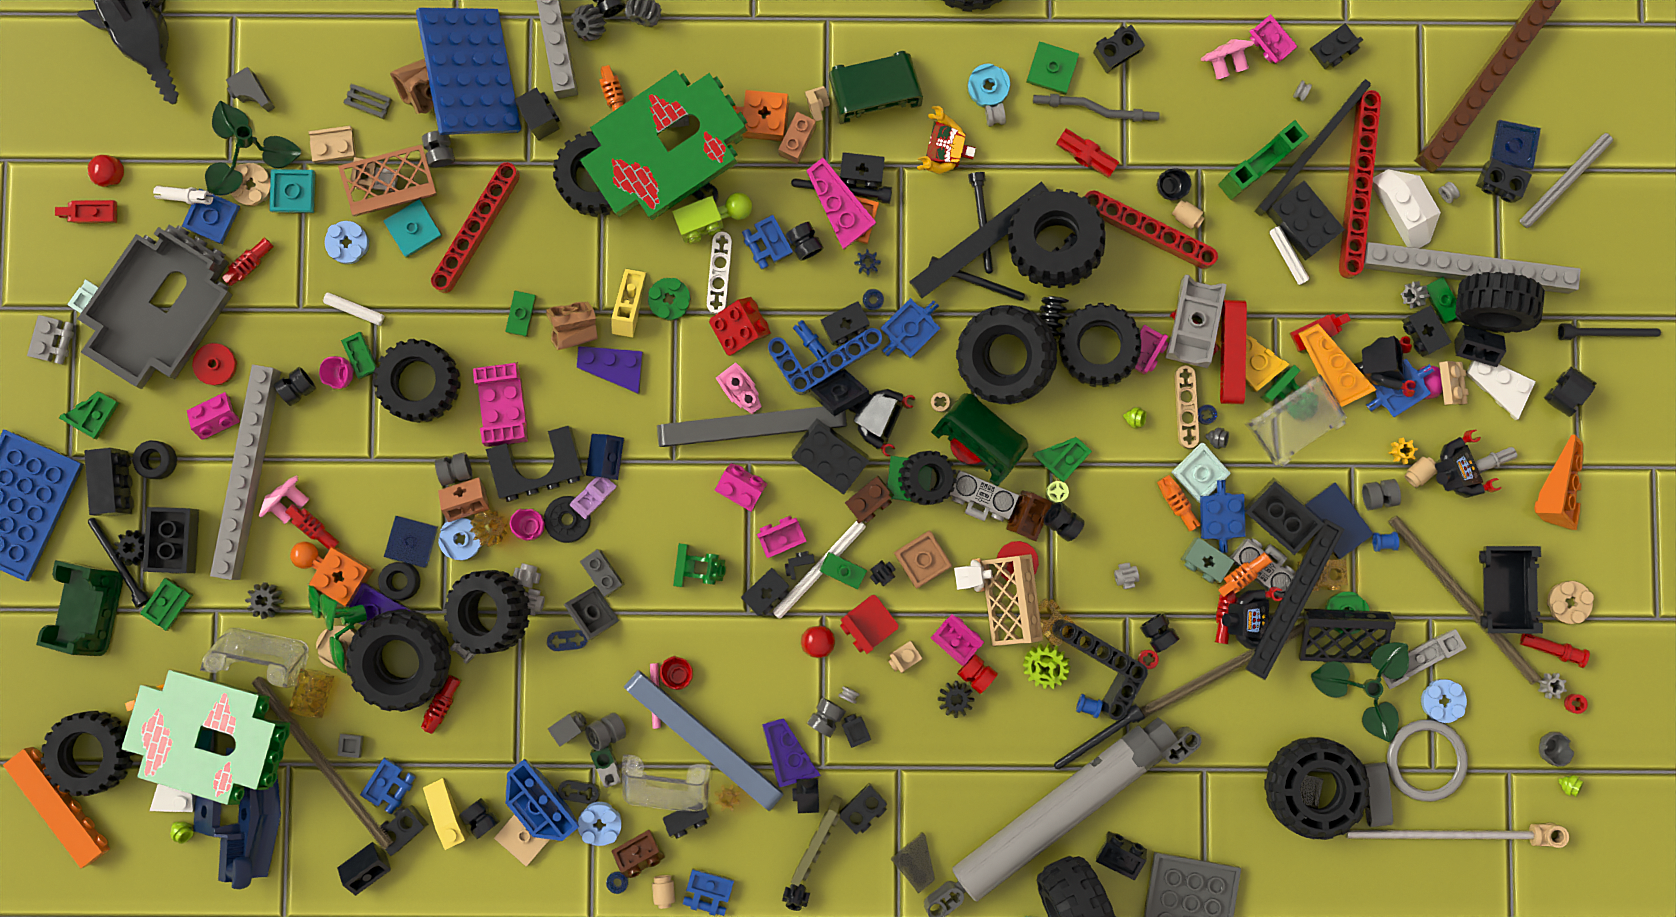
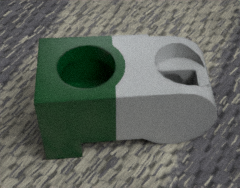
M609 743L608 747L600 751L592 749L590 755L604 787L608 788L621 783L622 776L611 744Z

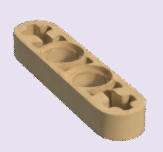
M1185 365L1176 370L1174 380L1178 441L1183 448L1189 449L1195 447L1199 442L1195 371L1190 366ZM1183 370L1190 374V377L1186 379V385L1191 384V387L1180 388V385H1184V378L1180 377ZM1183 391L1191 393L1192 399L1190 402L1186 403L1181 400L1180 396ZM1184 412H1190L1193 415V421L1190 424L1183 422L1182 414ZM1194 426V430H1189L1190 437H1194V441H1191L1190 445H1188V442L1183 439L1187 436V430L1183 431L1182 427Z

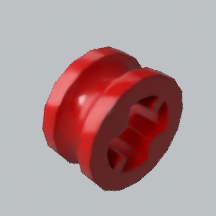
M1143 650L1138 655V662L1144 664L1147 669H1153L1157 666L1159 657L1152 650ZM1148 653L1152 654L1150 657L1154 658L1153 662L1145 665L1146 661H1143V656L1146 657Z
M1570 694L1565 698L1564 706L1571 713L1581 714L1587 709L1588 703L1584 696ZM1577 700V702H1580V706H1576L1575 710V706L1572 705V701Z

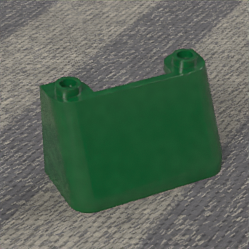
M899 51L894 53V56L846 67L844 65L832 67V71L829 72V79L840 124L850 122V118L854 117L855 114L856 118H859L864 113L900 105L903 108L906 107V103L911 104V108L922 106V90L911 55L906 53V51Z
M968 393L960 396L931 431L938 439L943 435L949 436L948 440L952 441L955 437L987 464L984 470L987 472L990 470L992 474L989 481L996 487L1009 475L1029 447L1027 439L1023 435L1017 433L983 405L975 395Z
M55 560L52 573L53 578L57 582L64 583L55 625H46L40 630L36 645L71 655H104L109 648L123 584L122 576L117 571Z

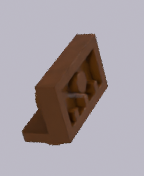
M877 476L847 500L845 504L856 516L858 524L862 521L868 523L876 516L874 512L878 508L884 510L892 503L890 499L894 494L882 479Z
M1022 490L1015 508L1008 519L1006 529L1032 541H1037L1044 524V517L1053 502L1034 493Z
M650 830L611 851L621 874L626 878H634L640 875L642 870L658 865L661 862L660 860L665 858Z

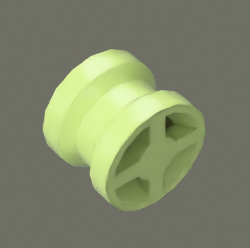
M1055 481L1046 488V497L1053 503L1062 502L1068 497L1069 489L1062 481Z

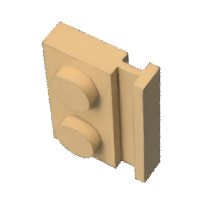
M351 126L308 131L312 161L320 163L356 157L352 133L353 128Z

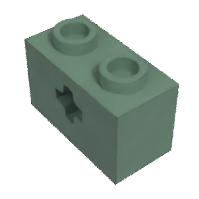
M1199 537L1193 539L1181 558L1185 562L1184 566L1193 572L1198 570L1203 574L1202 578L1211 584L1214 581L1221 583L1235 562ZM1209 558L1210 566H1204L1205 562L1202 559Z

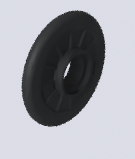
M559 497L552 501L545 511L544 523L546 531L559 542H575L581 539L589 529L591 516L589 515L584 519L570 506V503L576 497ZM570 513L573 516V522L566 526L562 523L561 519L564 514Z

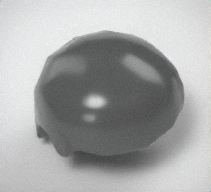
M1549 732L1540 739L1539 754L1543 760L1551 765L1564 767L1569 764L1574 756V751L1569 746L1571 740L1560 732Z

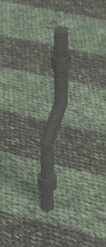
M1050 94V96L1033 95V103L1049 104L1051 107H1058V105L1084 106L1106 118L1132 119L1134 122L1159 120V112L1143 111V109H1133V111L1109 110L1084 97L1059 96V94Z

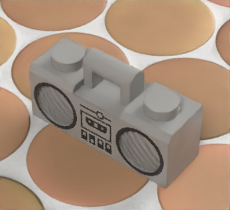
M960 470L958 471L955 478L957 482L952 485L955 489L953 492H949V495L952 496V501L958 504L968 503L965 514L985 521L988 512L992 513V518L1001 522L1004 519L1008 520L1019 495L998 486L996 487L989 482ZM973 503L985 507L984 511L973 508Z
M1253 538L1252 540L1244 539L1229 558L1234 560V564L1239 567L1245 562L1250 563L1264 552L1270 554L1277 560L1276 564L1272 562L1257 573L1258 576L1255 581L1267 591L1271 587L1282 589V591H1275L1274 597H1283L1295 574V571L1290 567L1282 566L1287 557L1271 544L1263 551L1261 549L1263 547L1262 544Z

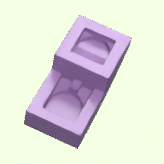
M595 477L570 503V506L586 519L617 486L607 478Z

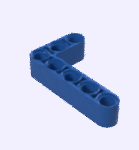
M870 328L805 369L801 367L784 339L780 337L773 338L768 344V350L792 390L797 394H805L810 391V388L876 350L882 343V334L878 329ZM875 334L879 340L875 344H870L867 342V336ZM774 344H782L784 346L781 353H774L772 351ZM856 345L861 351L858 355H851L848 351L849 347ZM835 356L840 357L843 361L838 367L833 366L830 362ZM785 362H794L795 368L792 371H786L783 368ZM817 367L822 368L825 372L821 378H816L812 374L813 370ZM797 379H804L807 385L804 389H797L794 383Z

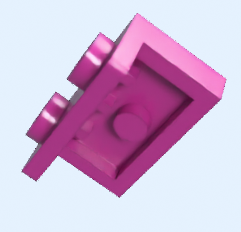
M1272 14L1249 31L1252 35L1250 37L1251 41H1254L1257 47L1261 45L1265 50L1263 55L1270 63L1274 61L1278 64L1298 47Z
M1143 325L1140 330L1141 353L1135 370L1146 374L1148 370L1150 372L1154 370L1158 363L1155 358L1159 352L1162 354L1168 345V342H1166L1168 336L1166 334L1162 335Z
M226 392L186 410L191 430L201 440L240 422L239 417L233 412L230 397Z
M730 463L714 491L752 511L767 483L759 476L745 471L742 466Z
M791 516L779 520L780 524L775 527L769 524L760 528L761 533H758L757 536L767 558L807 542L797 518L792 519Z
M953 614L941 624L931 637L935 643L962 667L969 661L977 649L984 644V641L981 640L976 632L971 631L962 619Z

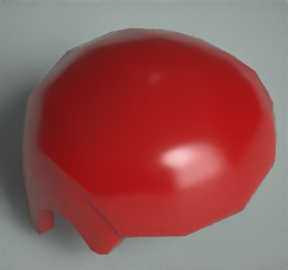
M110 155L95 156L88 164V176L91 182L101 187L119 184L124 175V166L121 161Z
M812 626L802 634L801 646L803 651L810 657L823 658L834 650L835 637L833 632L825 626Z
M672 656L661 665L660 678L666 687L682 690L693 679V669L686 659Z

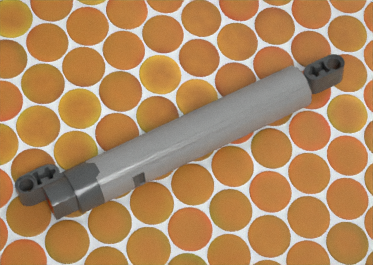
M1159 717L1143 729L1137 725L1098 755V757L1086 764L953 866L952 871L958 882L948 881L926 897L924 908L928 916H947L963 903L965 892L974 901H979L1165 758L1171 764H1178L1200 747V735L1189 727H1182L1173 733L1168 725ZM1192 735L1191 741L1185 743L1186 737ZM934 904H940L937 910H930Z

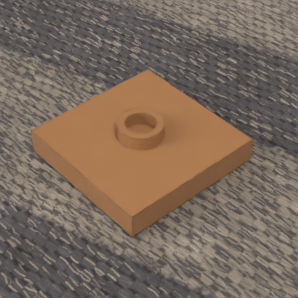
M930 530L894 552L916 589L952 567V564Z

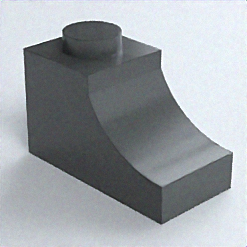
M246 67L226 79L229 85L227 90L233 99L237 98L242 103L246 101L257 102L267 112L275 108L257 76L250 68Z

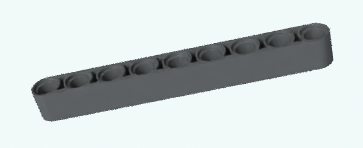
M822 406L657 425L659 447L805 432L816 418L831 429L847 426L846 410L835 417Z

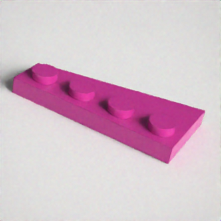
M821 158L806 170L843 250L876 225V221L824 158Z

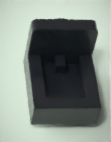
M808 551L796 553V557L789 558L788 563L785 564L786 575L791 576V580H795L794 567L815 563L814 555H809Z
M855 713L844 718L845 722L841 723L851 748L871 740L861 715L857 717Z

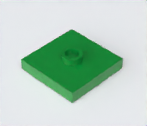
M1039 41L1026 83L1066 95L1079 53Z
M891 456L887 487L894 494L891 499L911 501L910 498L904 496L905 491H901L899 487L902 486V482H898V477H901L902 474L899 473V470L904 467L902 463L909 458ZM928 465L923 466L918 473L919 484L926 491H930L932 468Z

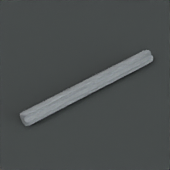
M1608 133L1602 135L1520 219V223L1525 228L1530 227L1613 142V138Z

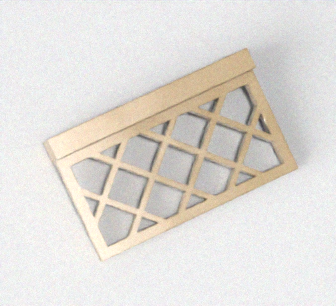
M1032 555L981 561L984 570H990L989 564H994L999 569L993 578L985 579L986 583H984L992 646L1043 641ZM1010 561H1013L1014 566L1012 575L1005 569ZM1002 573L1009 578L1005 586L998 581ZM1012 583L1017 588L1015 596L1008 590ZM994 585L1001 590L997 598L992 592ZM1005 594L1012 600L1008 608L1001 603ZM1015 604L1020 610L1018 618L1011 612ZM997 606L1004 611L1001 619L995 614ZM1008 616L1015 622L1011 629L1004 624ZM1018 625L1022 628V639L1014 634ZM1001 627L1007 635L1004 640L999 641L998 631Z

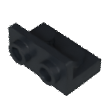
M1345 23L1312 46L1310 51L1324 69L1330 65L1334 68L1344 60L1342 57L1345 54L1352 55L1360 49L1359 44L1363 41V38L1359 37L1357 39Z
M1108 831L1106 840L1097 854L1095 862L1135 880L1147 861V849L1139 843H1133L1125 839L1120 834Z

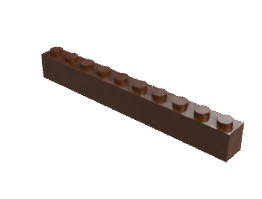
M1532 0L1416 157L1414 160L1416 163L1430 173L1441 166L1562 0Z

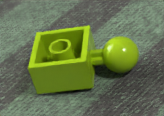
M737 192L730 195L725 205L718 208L713 196H710L672 212L684 242L692 244L700 241L704 235L709 234V236H713L721 232L720 229L724 228L722 222L724 218L731 217L736 220H742L748 217L752 211V201L746 194Z

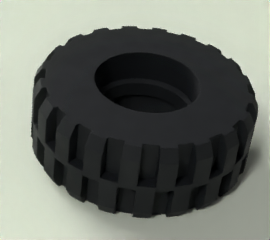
M1056 189L1053 192H1049V190L1042 191L1038 196L1032 195L1028 198L1026 204L1022 203L1017 208V214H1014L1010 220L1011 226L1008 228V242L1012 262L1015 266H1018L1019 273L1022 276H1029V281L1034 284L1039 282L1046 288H1051V286L1065 288L1067 284H1072L1073 286L1080 283L1081 278L1087 279L1092 274V269H1097L1101 263L1106 239L1104 220L1100 217L1098 208L1094 205L1091 206L1090 200L1085 196L1079 197L1077 192L1070 191L1068 193L1063 192V189ZM1055 225L1068 227L1077 235L1076 243L1063 252H1050L1038 245L1036 238L1042 230Z

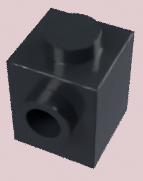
M818 778L797 779V788H792L793 801H797L798 813H819Z

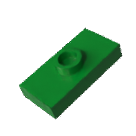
M1444 277L1426 285L1430 295L1428 299L1442 323L1445 324L1457 317L1455 314L1457 300Z
M514 291L506 333L528 336L536 295Z
M358 332L342 339L341 342L357 378L362 379L373 374L377 365L363 333Z
M828 552L819 570L857 590L867 572L866 569L831 552Z

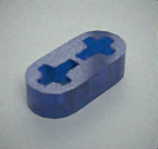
M579 629L554 632L547 638V646L553 651L584 648L588 643L587 638ZM576 633H579L581 637H584V641H581L580 645H578L577 642H570L569 638H574L577 635ZM555 635H558L559 639L566 638V643H560L559 648H557L556 644H552V640L555 639Z

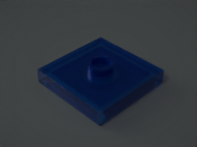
M1498 120L1490 160L1494 158L1512 167L1531 171L1534 168L1541 128Z
M395 516L384 557L427 568L438 527Z

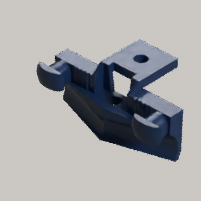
M235 747L226 748V756L233 753ZM278 775L273 787H269L268 790H255L244 787V796L239 804L238 823L220 826L221 803L195 795L193 831L221 838L218 881L232 882L233 889L241 890L250 885L252 878L268 877L281 817Z

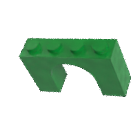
M1294 120L1261 150L1229 172L1218 186L1230 200H1233L1294 151L1309 136L1297 121Z

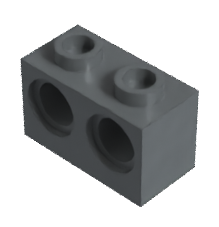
M601 549L595 550L580 561L604 597H608L625 585Z
M574 711L553 724L548 730L560 747L585 731L587 721L581 713L578 714Z

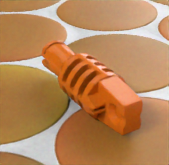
M607 65L600 69L602 79H599L607 105L615 111L624 105L625 97L617 75L613 76L610 65Z
M1170 475L1159 480L1157 484L1164 499L1174 514L1181 517L1188 531L1190 532L1199 527L1201 523L1191 511V503L1180 486Z
M1264 552L1250 563H1243L1224 578L1226 583L1218 591L1223 597L1232 590L1235 594L1254 581L1258 576L1257 573L1273 561Z

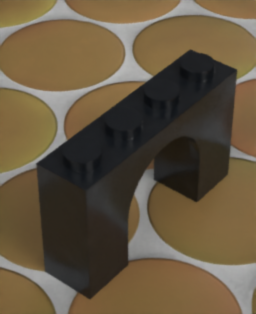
M565 426L548 431L554 452V463L551 470L545 476L538 479H527L519 473L509 444L505 443L486 449L499 499H506V502L519 499L518 495L526 493L527 496L540 493L539 489L547 487V490L559 488V483L566 481L568 484L580 482V477H584L585 474L572 427Z

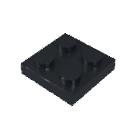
M846 369L810 388L811 395L834 417L870 397L869 390Z

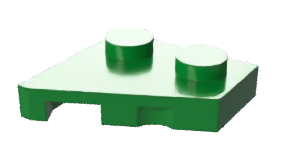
M98 391L91 395L87 401L77 404L73 410L60 415L59 419L93 439H98L119 402Z
M1075 437L1037 451L1032 456L1057 479L1064 482L1092 451Z

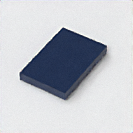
M1336 482L1305 503L1322 520L1327 519L1344 528L1333 550L1337 559H1341L1374 535Z

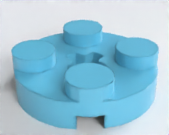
M994 64L978 66L974 69L968 81V93L971 99L980 107L987 105L994 107L1002 103L1007 97L1010 88L1008 74L1004 69L994 66ZM988 80L989 83H994L992 90L983 87L985 81Z

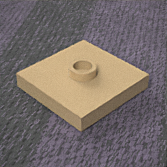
M515 814L494 837L496 841L526 867L550 840L532 837Z

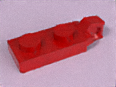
M115 200L71 201L68 203V207H55V216L67 218V222L117 223V202Z
M1348 313L1337 318L1335 314L1327 315L1291 332L1290 336L1298 352L1306 348L1298 333L1319 324L1329 337H1332L1342 331L1341 325L1351 321Z

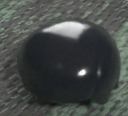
M1178 168L1164 171L1156 183L1158 193L1164 199L1170 201L1179 200L1188 195L1192 185L1188 173Z

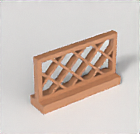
M422 144L338 166L350 210L354 217L437 195ZM411 152H420L421 160L417 166L407 161ZM396 157L402 160L397 171L385 166L389 158ZM372 162L381 166L375 177L365 172L367 165ZM404 163L416 168L410 179L399 173ZM422 163L424 165L425 170L420 168ZM364 165L362 169L357 166ZM355 168L360 171L355 182L346 178L345 169ZM384 168L395 174L389 184L378 179ZM419 170L427 175L429 183L419 185L412 180ZM363 173L374 179L368 190L357 184ZM397 176L408 181L406 187L402 190L392 187ZM376 181L387 186L383 195L377 196L371 192ZM348 182L353 184L351 189L349 188ZM411 183L414 184V185H416V186H414V187H410V188H409V186H410ZM358 187L365 191L366 194L362 200L354 202L351 194L354 188ZM390 189H392V190L395 191V192L388 193V191H389ZM369 194L372 195V196H374V197H372V198H368V199H367V197H368Z

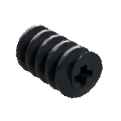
M1057 296L1043 297L1041 302L1045 305L1040 306V311L1043 313L1038 316L1048 324L1053 337L1060 336V332L1056 328L1063 327V324L1059 323L1058 320L1065 319V316L1060 314V311H1067V308L1062 306V303H1068L1069 300Z

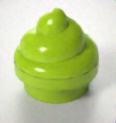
M1134 407L1132 410L1127 411L1123 417L1132 428L1137 429L1145 425L1147 414L1140 407Z
M1576 775L1559 778V783L1562 785V790L1565 791V794L1577 797L1584 781L1580 780Z
M175 822L172 824L170 837L174 842L183 844L193 836L192 826L189 823Z

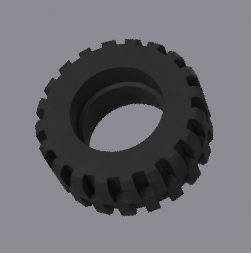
M592 131L586 132V136L577 134L574 141L568 140L564 143L566 147L564 150L559 149L557 153L559 158L554 160L553 166L555 171L553 172V179L556 182L555 186L564 201L572 209L578 210L579 213L584 215L588 213L593 217H598V214L610 215L609 211H612V208L601 191L587 192L577 184L576 172L582 163L580 160L601 146Z
M1502 272L1476 273L1465 277L1460 282L1455 314L1463 324L1484 331L1488 330L1497 333L1529 331L1537 327L1542 320L1545 290L1539 282L1523 275Z
M1098 303L1095 306L1088 304L1085 305L1084 309L1081 310L1079 308L1074 311V315L1072 317L1069 316L1065 321L1066 324L1060 332V356L1069 374L1072 377H1076L1079 382L1090 384L1092 387H1096V385L1109 387V384H1117L1124 377L1127 378L1131 371L1135 369L1141 353V333L1133 317L1130 318L1128 312L1124 309L1119 310L1113 304H1110V306L1104 305V303ZM1093 327H1108L1115 331L1120 339V351L1117 357L1109 363H1091L1083 357L1080 351V340L1083 334Z
M408 339L407 342L400 341L396 343L395 348L389 347L386 350L388 354L385 357L381 356L378 362L381 364L379 368L375 367L374 374L377 375V379H373V386L377 387L375 394L378 399H381V405L394 416L420 423V421L429 422L434 417L440 418L443 416L445 410L449 411L451 409L453 399L457 400L458 394H456V391L460 389L461 382L458 381V377H460L459 370L455 367L454 359L434 343L422 339L420 341L416 339ZM417 361L425 362L434 369L436 377L435 386L426 398L419 401L409 400L400 391L399 379L401 373L411 363Z
M498 570L475 571L463 575L460 580L452 585L453 590H449L447 594L449 599L448 602H445L444 609H446L444 619L448 622L447 629L449 634H453L452 639L456 644L461 643L460 647L462 649L470 650L474 654L500 652L515 646L519 641L518 639L523 638L526 632L524 628H528L530 620H527L528 615H531V608H528L527 604L530 601L528 596L524 595L525 589L523 585H518L519 581L514 576ZM485 592L493 598L497 607V620L491 631L481 624L478 617V603Z
M99 711L81 712L62 718L61 722H57L51 727L53 732L46 734L44 739L47 743L41 747V752H44L41 764L46 766V769L43 770L45 776L52 778L50 783L53 786H60L59 791L63 793L70 792L72 796H90L115 787L119 784V780L127 776L128 772L126 769L131 768L133 764L130 756H133L134 753L121 749L127 726H120V719L117 717L111 718V714L106 712L99 713ZM83 733L95 736L103 749L102 763L99 769L91 774L81 770L73 757L74 744Z

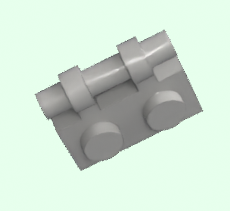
M38 315L27 356L51 362L53 354H56L54 363L63 365L65 357H68L69 354L67 349L70 338L73 339L74 332H72L74 324L65 322L64 329H60L62 325L61 320ZM59 335L61 336V340L59 343V347L56 348L55 346Z

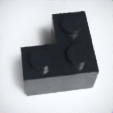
M536 87L514 99L538 141L560 129L557 124L560 119L552 105L547 106L550 101L545 92L540 93Z

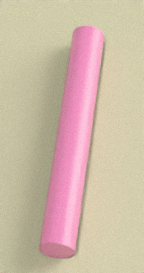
M651 663L650 680L659 686L658 663ZM652 713V728H661V719Z

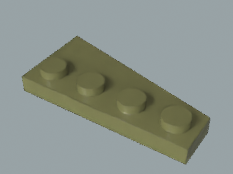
M836 795L833 796L828 812H825L818 831H815L809 848L806 849L792 877V884L799 887L802 880H807L811 869H809L811 862L816 863L821 853L818 850L821 843L826 844L831 834L828 832L830 826L835 827L840 817V814L837 812L842 798Z

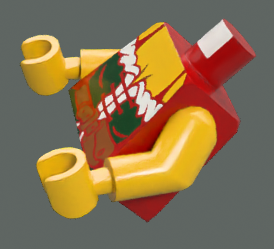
M933 106L932 109L936 111V115L928 114V117L930 119H937V121H934L926 156L918 158V160L923 162V165L917 166V169L919 171L926 169L933 173L942 174L958 167L961 157L973 160L976 147L964 145L966 134L963 133L962 128L952 118L947 116L940 106Z

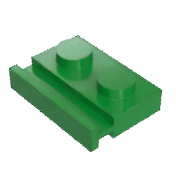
M164 578L140 614L163 628V630L169 631L193 595L169 578Z

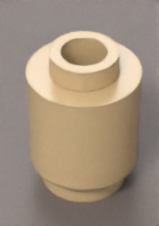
M1181 200L1172 212L1177 221L1191 230L1193 227L1198 229L1205 219L1202 216L1204 212L1188 201L1185 203Z
M1421 457L1407 470V474L1404 477L1415 488L1419 485L1423 486L1437 473L1435 468L1436 462L1430 457Z
M671 875L655 876L652 883L654 905H658L660 909L672 907L671 903L675 902V891Z

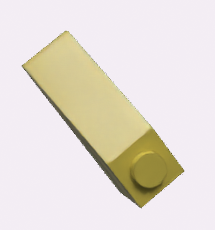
M625 269L611 318L612 334L633 337L638 320L646 272Z
M444 778L423 787L436 831L444 849L446 850L468 839L470 835L464 822L459 817L460 813Z

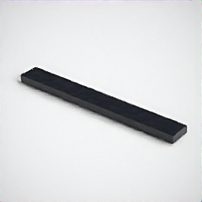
M1365 79L1358 85L1254 212L1260 216L1270 208L1371 86L1368 80Z
M1041 181L909 281V283L919 296L924 298L1007 235L1008 228L1011 226L1010 220L1014 214H1017V208L1022 203L1026 204L1028 198L1032 195L1038 196L1042 191L1048 189Z
M1323 519L1324 525L1315 534L1283 595V599L1280 601L1244 669L1262 680H1266L1344 531V528L1327 519Z

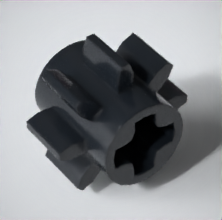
M881 560L870 569L873 573L870 578L875 585L880 582L884 586L896 577L892 573L896 569L890 561L885 564Z
M791 884L790 888L785 887L782 901L786 902L788 909L800 911L802 906L807 907L810 893L806 892V887L802 884L799 887Z

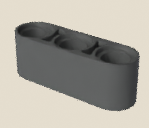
M1385 762L1363 764L1370 783L1368 788L1370 799L1368 806H1365L1367 824L1369 827L1392 825L1393 810L1387 765Z

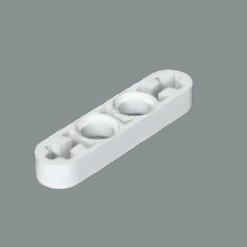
M726 232L716 233L712 241L707 308L715 315L724 310L727 304L732 239ZM721 237H725V240L728 241V244H724L723 251H728V254L715 253L716 250L720 252V244L716 242L721 240ZM719 257L726 259L727 263L723 268H717L714 264L715 260ZM714 279H723L725 283L723 288L715 289L712 285ZM711 292L717 294L724 293V296L719 295V302L722 306H719L718 310H714V307L711 305V303L715 302L716 297L711 295Z

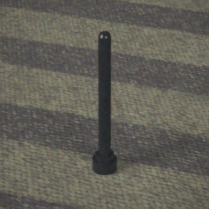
M975 172L968 174L969 184L974 188L979 228L987 223L982 188L986 178L985 172ZM989 247L983 252L985 272L988 274L993 272L991 248Z
M793 179L791 181L793 187L815 190L810 180ZM847 186L854 195L878 198V200L882 201L881 203L890 204L892 187L884 186L878 190Z
M932 256L929 266L940 258ZM961 270L952 276L1020 301L1025 299V294Z
M1561 323L1558 327L1559 340H1571L1576 336L1658 337L1661 335V330L1658 328H1576L1570 323Z
M90 518L88 520L90 528L132 592L131 596L133 599L131 601L136 608L146 605L151 596L147 591L139 588L125 564L118 561L119 555L113 553L115 548L97 520Z
M1134 704L1129 708L1127 715L1123 719L1116 721L1054 763L1055 769L1063 768L1129 723H1135L1136 721L1139 723L1146 717L1138 705Z

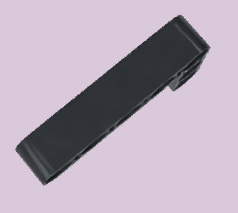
M1064 619L1055 621L1052 626L1054 636L1118 673L1103 699L1101 711L1113 720L1123 719L1147 678L1148 670L1146 666ZM1067 626V633L1065 635H1062L1063 628ZM1085 636L1084 644L1080 645V639ZM1102 646V653L1100 655H1097L1099 647ZM1120 657L1119 663L1115 666V659ZM1137 667V672L1132 676V670ZM1127 686L1126 692L1122 694V688ZM1116 704V710L1111 713V708Z

